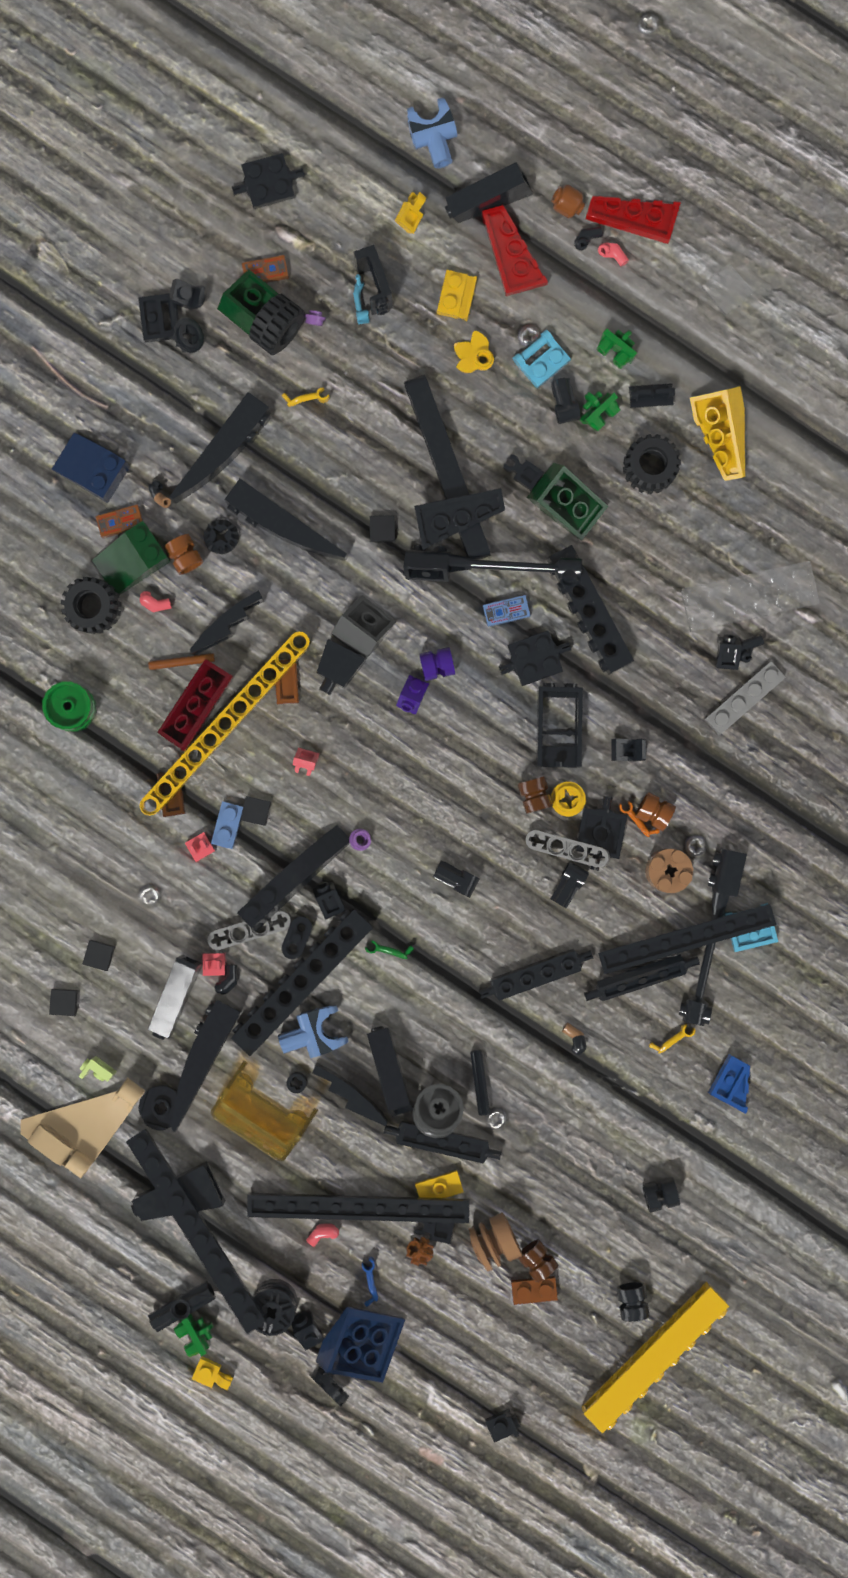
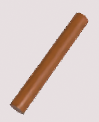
M214 653L156 660L149 661L148 665L149 670L201 664L205 659L215 662Z

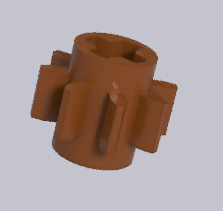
M414 1237L413 1241L407 1245L406 1257L412 1259V1264L417 1266L423 1264L426 1266L427 1262L433 1258L434 1246L428 1244L429 1239Z

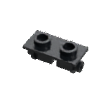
M672 383L629 386L630 408L674 405L675 387L672 386Z

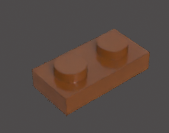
M549 1276L539 1283H536L533 1278L511 1280L514 1305L558 1300L555 1276Z

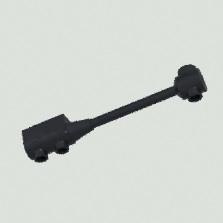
M415 545L413 550H406L403 568L406 580L449 582L451 572L471 569L555 573L563 586L574 587L578 584V581H581L583 560L578 558L576 553H567L565 558L560 557L556 564L472 560V558L447 552V549L443 546H436L434 551H426V549H422V545Z
M721 849L720 853L715 852L713 865H716L717 868L715 874H710L708 886L712 887V920L723 917L730 896L738 897L747 854L727 849ZM716 943L706 945L695 996L687 999L686 1003H681L679 1015L683 1016L682 1021L700 1026H704V1024L709 1025L713 1007H708L709 1004L703 997Z

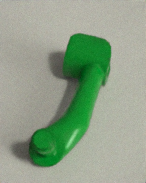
M374 940L370 941L375 944V950L370 951L365 947L366 952L370 954L378 951L401 959H408L407 955L414 950L412 946H409L402 953L398 949L378 945Z

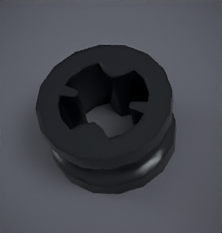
M301 1072L292 1073L286 1082L288 1090L292 1093L302 1092L307 1086L306 1076ZM294 1077H297L299 1081L302 1080L301 1088L291 1084V1081H294Z

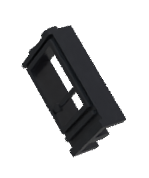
M543 683L542 687L537 688L536 767H582L583 687H578V684L566 683L564 687H556V683ZM543 698H575V732L571 730L542 731ZM542 734L567 735L568 737L575 735L574 747L542 746Z

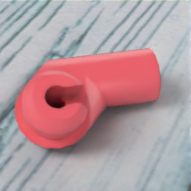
M602 243L598 247V253L602 257L615 258L620 267L629 261L621 247L616 243Z
M144 591L140 594L139 601L141 605L151 612L172 609L170 598L156 600L149 591Z
M331 1223L319 1224L306 1241L315 1247L321 1238H337L339 1229Z

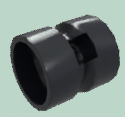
M673 1177L661 1179L659 1184L655 1181L642 1184L645 1201L650 1213L662 1210L663 1206L667 1208L680 1206L679 1194ZM660 1190L661 1200H658L656 1191Z
M629 1282L617 1286L618 1300L622 1302L619 1306L621 1320L636 1322L649 1318L648 1303L644 1302L647 1298L646 1285L642 1282Z

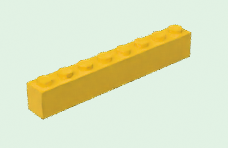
M706 1281L581 1406L583 1414L602 1434L615 1426L617 1423L616 1419L622 1413L626 1414L631 1410L632 1403L637 1398L640 1399L646 1395L649 1390L648 1387L653 1382L657 1383L662 1379L664 1371L669 1366L673 1367L678 1363L680 1355L685 1350L689 1351L694 1347L695 1340L701 1334L705 1335L712 1327L711 1324L716 1319H721L725 1316L729 1305L724 1298Z

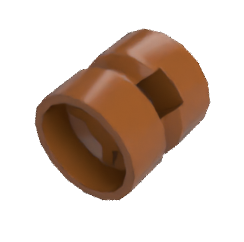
M189 534L176 537L164 546L169 558L174 559L173 565L179 575L193 571L204 562L199 552L193 550L195 545Z
M648 792L638 807L635 817L644 822L651 821L653 827L664 831L675 812L676 806L667 801L660 802L658 796Z

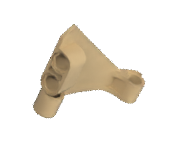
M127 1077L118 1091L22 1119L21 1135L28 1139V1143L54 1163L60 1166L63 1165L81 1179L129 1115L145 1090Z

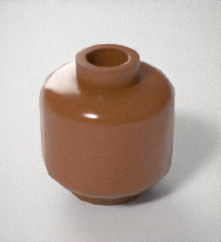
M568 184L563 187L559 186L551 200L554 211L566 218H572L575 214L580 215L585 206V203L582 202L583 193Z

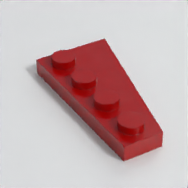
M592 196L585 219L669 244L681 202L673 201V204H668L659 200H653V202H641V199L624 201L621 198Z
M502 205L482 211L505 295L510 296L548 285L546 277L541 273L539 265L533 259L525 241L522 240L517 232V228L505 207Z

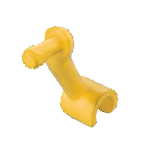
M321 387L315 393L300 395L292 400L286 393L282 394V398L287 401L288 407H292L313 399L326 403L330 400V394L324 398L320 397V394L325 390Z
M687 1023L681 1026L679 1033L668 1039L660 1047L651 1042L649 1047L657 1050L658 1054L663 1053L683 1037L694 1036L696 1030L693 1027L691 1032L686 1034L685 1028Z

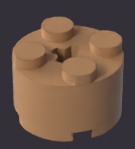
M661 849L653 853L649 858L645 874L648 882L655 889L665 893H676L685 889L692 881L693 866L689 857L682 851L677 849ZM667 865L669 867H673L674 871L671 872V876L669 874H665V870H667Z

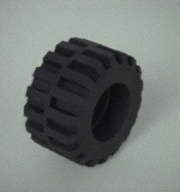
M277 294L261 308L255 317L249 337L270 355H276L285 349L296 336L302 325L305 312L284 294Z
M648 434L645 438H638L628 449L623 461V474L627 475L625 479L627 482L630 481L632 483L631 487L633 489L635 487L639 488L638 492L643 493L647 491V494H652L656 491V493H659L663 489L668 488L679 473L681 459H678L680 453L679 450L675 451L676 445L674 443H668L669 439L667 437L663 440L660 438L661 435L656 434L655 437H652L651 434ZM645 454L658 456L663 463V472L657 475L647 474L640 466V457Z
M94 577L78 578L74 580L75 584L70 583L67 586L69 588L68 592L64 591L62 594L65 596V600H61L60 605H64V609H61V612L66 615L64 619L67 623H71V627L90 634H100L104 630L111 629L112 623H117L118 620L115 618L117 615L120 616L121 611L118 610V607H122V604L118 601L120 596L114 591L115 588L112 585ZM96 593L101 600V609L95 617L89 619L82 612V602L87 595Z

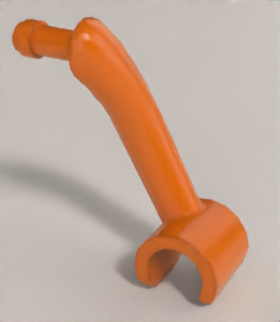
M628 801L629 809L627 811L622 809L621 803L619 804V811L623 814H628L646 837L660 833L657 828L648 831L644 822L635 817L636 813L632 810L633 805L630 801Z

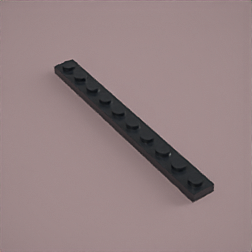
M144 1129L127 1140L126 1143L246 1334L261 1326L267 1321L266 1317L148 1130Z
M248 1193L247 1217L469 1223L470 1199Z

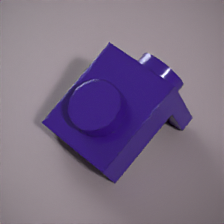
M409 675L396 706L405 712L416 714L429 683Z

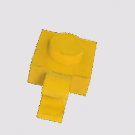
M414 192L410 194L408 202L403 203L395 219V222L410 234H414L423 217L419 210L425 203L426 197L421 192L418 195Z
M202 1356L192 1380L210 1388L216 1383L219 1387L228 1390L233 1377L220 1372L221 1364Z

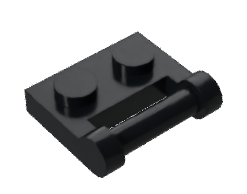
M170 293L138 297L143 340L145 343L175 340L172 338V328L176 324L175 322L179 320L177 304L168 301ZM167 303L169 306L171 330L165 331L162 304Z

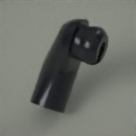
M602 227L582 229L575 239V248L585 250L591 239L601 238L603 236Z
M761 634L741 642L740 661L744 663L750 662L753 648L764 645Z
M237 964L226 965V978L215 984V991L222 995L228 994L237 985Z

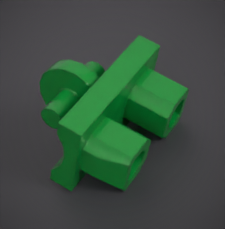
M606 329L602 334L597 351L606 356L611 349L614 350L617 355L612 362L619 369H622L628 362L631 364L637 355V352L632 349L635 342L630 339L633 332L628 330L624 334L618 329L614 334L609 329Z
M599 391L594 395L590 392L586 393L584 397L587 402L583 405V408L587 412L580 418L582 424H588L593 430L599 431L606 424L600 416L602 412L605 411L609 417H613L621 410L616 402L618 396L615 392L612 394L606 393L604 396Z
M190 1313L187 1318L182 1319L174 1327V1332L179 1339L189 1334L192 1340L184 1345V1350L188 1357L200 1354V1356L207 1354L206 1350L210 1347L207 1341L212 1338L209 1330L214 1325L212 1322L205 1324L202 1317L195 1321Z

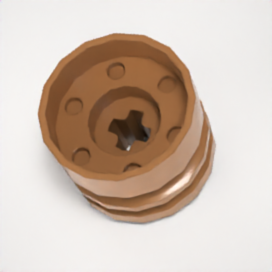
M503 1212L490 1218L492 1229L487 1230L482 1222L479 1223L481 1234H478L474 1226L468 1228L474 1252L487 1272L493 1270L490 1261L492 1258L496 1265L500 1267L501 1260L499 1255L504 1254L509 1262L522 1256L516 1237Z

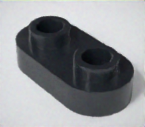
M300 916L291 922L281 947L282 953L286 958L297 959L302 955L312 932V923L308 918ZM299 923L305 925L304 931L298 930L297 926ZM290 944H296L297 950L295 952L290 951Z

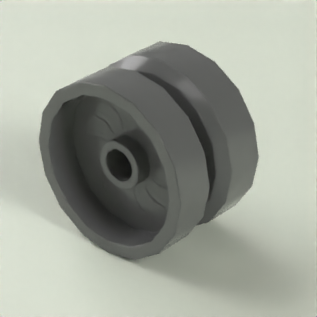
M443 1084L431 1085L423 1089L416 1099L413 1108L414 1123L425 1136L432 1138L446 1137L453 1133L461 1122L464 1112L463 1101L458 1092L450 1086ZM436 1109L441 1110L439 1115L435 1113Z

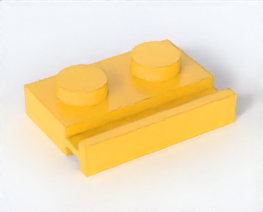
M446 270L437 314L467 321L477 276L472 277L468 276V274Z

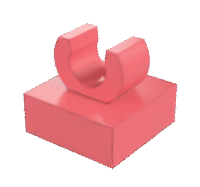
M298 748L292 764L296 766L295 772L298 773L300 767L307 769V776H310L312 770L314 771L320 753Z
M205 832L185 843L195 862L215 852Z
M225 953L202 954L203 976L226 975Z

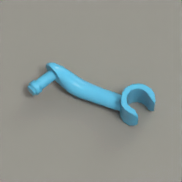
M357 274L355 276L357 283H355L353 292L358 324L370 323L368 309L362 310L360 295L363 289V282H361V276Z

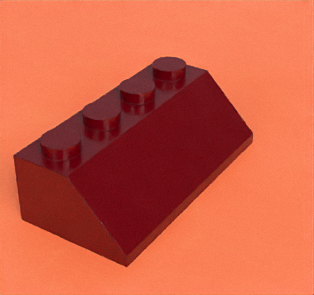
M205 659L157 733L181 750L186 751L234 677Z

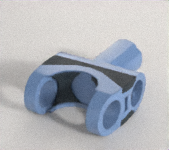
M443 97L437 99L439 112L435 118L430 120L422 119L415 112L413 106L407 108L409 130L415 149L428 146L434 168L438 169L447 167L452 163V157L446 140L457 137V129L452 112Z
M337 1005L316 1008L297 1015L300 1028L278 1035L283 1053L307 1047L309 1057L314 1058L348 1043L347 1036L340 1038L330 1037L323 1031V1021L330 1014L339 1011Z

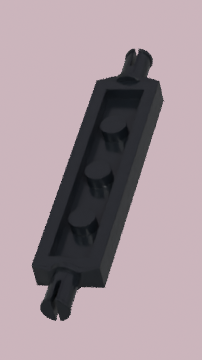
M574 949L491 978V986L479 990L482 999L495 995L500 1001L582 971L581 963L594 958L591 950L578 954Z
M681 954L668 957L664 960L597 981L596 989L584 992L586 1001L598 997L601 1001L609 1000L685 975L688 968L700 965L698 956L686 960Z
M402 1121L398 1128L389 1125L384 1127L383 1134L396 1136V1142L399 1145L482 1164L486 1161L487 1157L497 1160L501 1159L502 1151L489 1149L488 1140L458 1133H451L443 1138H432L425 1136L414 1123Z

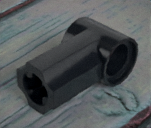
M559 378L551 382L558 424L580 420L579 405L577 400L574 399L570 378Z
M442 860L433 875L434 878L453 887V890L469 898L480 878L465 870L461 871Z
M570 861L560 877L561 881L550 899L567 908L577 890L583 886L589 872Z

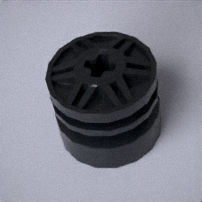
M269 1279L262 1282L255 1289L252 1297L267 1321L255 1330L266 1336H276L284 1333L291 1326L295 1318L298 1298L295 1289L286 1281ZM268 1308H276V1313L274 1314L273 1311L268 1312Z

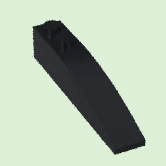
M247 392L169 496L174 503L180 502L206 485L231 464L248 443L252 444L255 441L260 427L266 426L270 421V408Z
M240 478L224 499L228 504V510L235 515L240 513L245 516V521L254 528L259 526L285 542L322 556L342 561L348 559L347 553Z
M336 825L285 867L247 902L237 914L256 932L350 844L349 837Z
M219 1000L209 1004L205 1012L208 1015L205 1022L200 1021L194 1032L197 1037L186 1059L174 1103L171 1131L177 1132L241 1014L238 1010Z

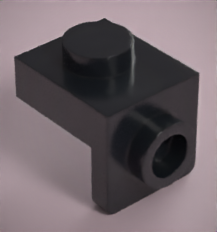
M611 739V761L635 762L646 760V739Z
M310 1309L295 1316L291 1324L293 1333L305 1351L323 1342L324 1334L315 1323Z

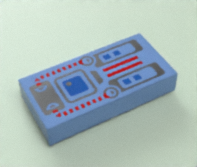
M526 595L483 605L488 627L530 617Z

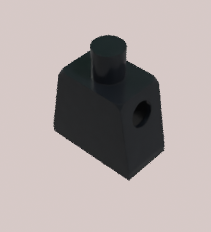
M328 639L317 669V674L324 678L319 690L331 695L336 685L345 689L365 664L366 659Z

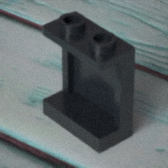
M375 245L354 251L357 274L360 275L370 271L378 291L377 295L370 297L372 315L388 313L389 309L393 308L392 293Z

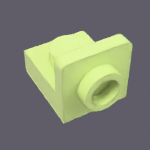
M95 1056L91 1060L88 1058L80 1067L82 1073L79 1077L84 1079L92 1070L94 1072L93 1075L97 1079L108 1082L117 1071Z

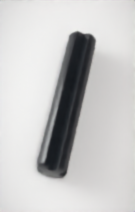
M473 1050L470 1052L478 1114L479 1116H486L490 1114L483 1055L481 1050Z

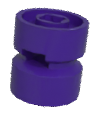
M450 647L437 649L436 653L432 651L419 653L425 681L437 679L438 675L443 677L455 675Z

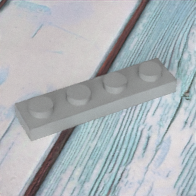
M770 661L707 716L705 721L718 735H721L786 677Z

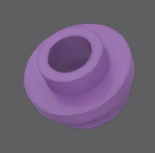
M309 310V314L304 315L306 324L322 326L323 321L326 320L325 317H322V312Z
M356 829L350 834L349 843L353 849L363 851L370 846L371 836L364 829ZM358 836L363 839L361 844L356 841Z

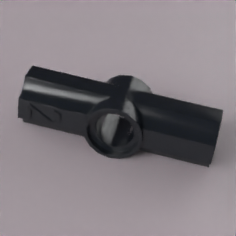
M205 1281L190 1291L178 1295L171 1302L148 1314L152 1328L159 1332L176 1321L187 1318L190 1313L216 1299L214 1289L208 1281ZM177 1303H185L187 1305V1310H179L177 1307Z

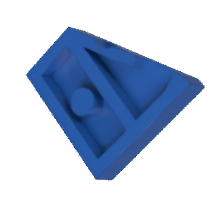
M728 1054L708 1093L746 1114L748 1111L746 1095L749 1094L748 1078L750 1076V1065Z

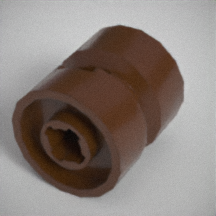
M545 776L517 784L520 795L525 797L523 805L526 814L553 806L551 795L546 793L548 785Z
M536 1239L526 1245L521 1250L522 1256L518 1258L524 1267H529L528 1272L536 1283L545 1280L559 1266L551 1254H546L547 1248L540 1239Z

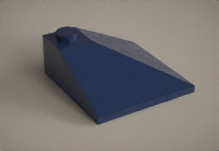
M347 1307L323 1339L316 1362L326 1373L383 1383L406 1319Z

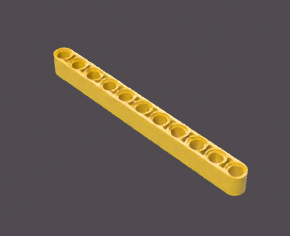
M304 632L292 634L143 797L140 802V810L145 815H155L163 809L309 648L310 641L307 634ZM303 637L306 640L305 646L303 648L295 647L293 644L295 638ZM282 653L290 654L291 661L288 664H281L279 662V656ZM268 669H273L276 672V677L272 681L264 678V673ZM254 685L261 687V694L258 697H252L249 694V689ZM240 701L244 702L247 706L245 712L241 714L236 713L234 709L235 704ZM223 718L231 720V727L227 730L221 729L219 725ZM208 734L216 736L217 741L215 745H206L205 737ZM194 750L200 751L202 755L201 760L197 763L190 760V754ZM180 766H183L187 772L183 779H178L175 776V770ZM163 783L170 784L172 790L169 795L161 793L160 787ZM149 799H153L157 805L153 812H149L145 807V803Z

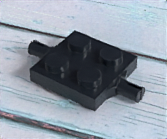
M281 153L241 164L244 173V184L231 187L234 196L247 192L254 210L294 199L293 180L305 177L303 167L290 171L286 165L284 155Z
M548 630L509 644L507 647L511 663L499 666V670L508 668L500 673L503 675L514 671L519 678L521 686L561 673L563 669L559 654L571 651V646L562 649L569 646L570 643L566 642L556 646Z
M603 796L601 809L583 808L577 841L604 848L609 852L610 858L619 859L627 816L611 811L613 797ZM577 845L575 851L584 853V848ZM589 848V855L593 856L592 858H596L599 864L601 858H605L602 856V852L593 854L590 853L592 848ZM591 866L590 868L591 870L599 871V867Z

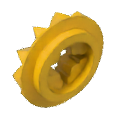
M562 782L551 793L552 807L555 812L562 816H574L581 812L585 806L586 796L584 790L574 782ZM565 790L569 796H577V798L571 801V809L566 802L559 803V800L565 797Z

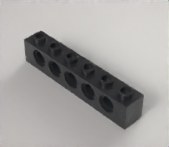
M573 545L549 556L548 564H556L559 558H565L567 553H576ZM583 564L582 578L576 586H563L557 578L559 582L556 584L561 595H566L569 601L567 606L571 614H576L579 622H577V625L582 634H587L589 638L588 646L593 653H597L600 659L598 664L601 670L610 675L634 662ZM580 587L584 591V595L576 597L572 589ZM583 607H592L594 615L591 617L584 615ZM596 625L602 626L604 635L597 636L593 632V627ZM604 645H612L615 650L614 654H605Z

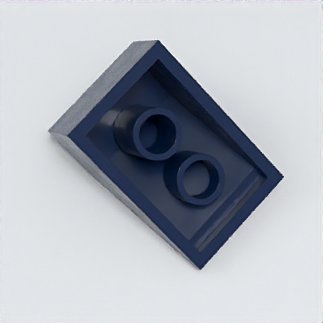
M74 432L53 465L52 470L108 504L130 466L116 454Z

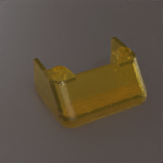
M243 1061L213 1106L211 1115L216 1121L273 1159L284 1161L301 1139L318 1110L314 1108L308 1117L301 1110H292L289 1114H286L252 1091L254 1085L251 1077L241 1073L247 1065V1062Z

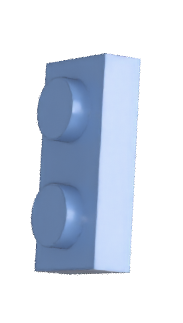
M222 801L211 844L229 849L234 848L243 811L242 806Z

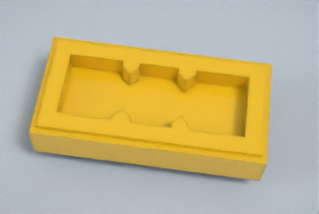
M457 1170L415 1183L420 1198H448L464 1192Z

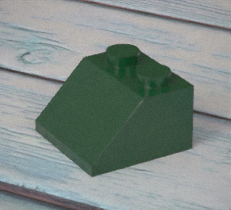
M248 269L222 294L217 309L249 335L252 323L261 308L279 293Z

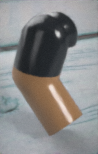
M155 479L149 484L148 490L157 504L168 508L171 500L160 492L163 484Z
M567 1022L562 1032L572 1038V1052L575 1055H581L587 1047L584 1033Z

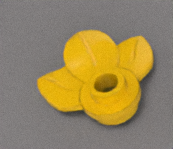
M473 331L471 342H458L454 344L455 353L461 359L456 368L461 372L472 373L477 369L485 371L492 367L494 356L488 350L489 341L482 333ZM485 357L487 362L481 363L479 359Z

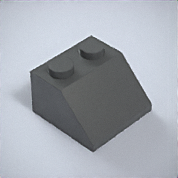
M361 596L342 614L331 633L367 659L397 621L364 596Z

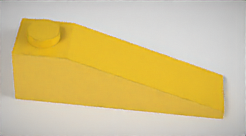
M741 386L691 397L690 402L694 421L697 426H700L705 436L703 439L706 444H709L714 454L713 459L724 481L745 477V408Z

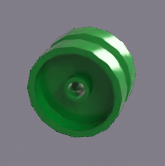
M59 682L45 693L42 701V711L46 720L52 726L68 732H78L87 728L93 722L96 715V701L93 694L87 688L74 682ZM69 703L72 704V707H71L70 710H69V708L67 707Z

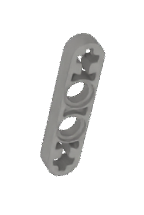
M538 830L530 831L526 836L527 846L536 851L594 867H605L610 861L609 852L598 846ZM539 834V839L547 841V836H549L547 850L544 849L545 844L537 843L534 846L531 838ZM559 839L563 843V849L560 852L553 851L552 843L554 840ZM577 845L584 848V855L581 858H576L572 853L573 848ZM589 848H592L590 853L599 854L601 851L605 860L600 861L598 864L596 858L589 857V862L586 861L589 855Z
M277 911L271 917V921L277 920L278 915L281 914L282 917L287 918L284 927L276 924L273 925L275 930L271 931L270 923L267 921L264 933L255 932L245 921L215 930L209 934L208 944L212 949L221 950L283 931L290 926L292 922L291 916L286 911ZM237 927H241L245 931V937L241 940L233 936V931ZM225 930H229V938L232 943L229 944L228 939L221 941V946L212 942L215 934L222 937L227 935Z

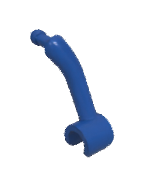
M370 1256L368 1258L372 1263L371 1267H366L362 1262V1269L366 1272L368 1289L372 1295V1298L364 1303L366 1307L370 1306L374 1301L377 1302L379 1299L373 1277L375 1260Z

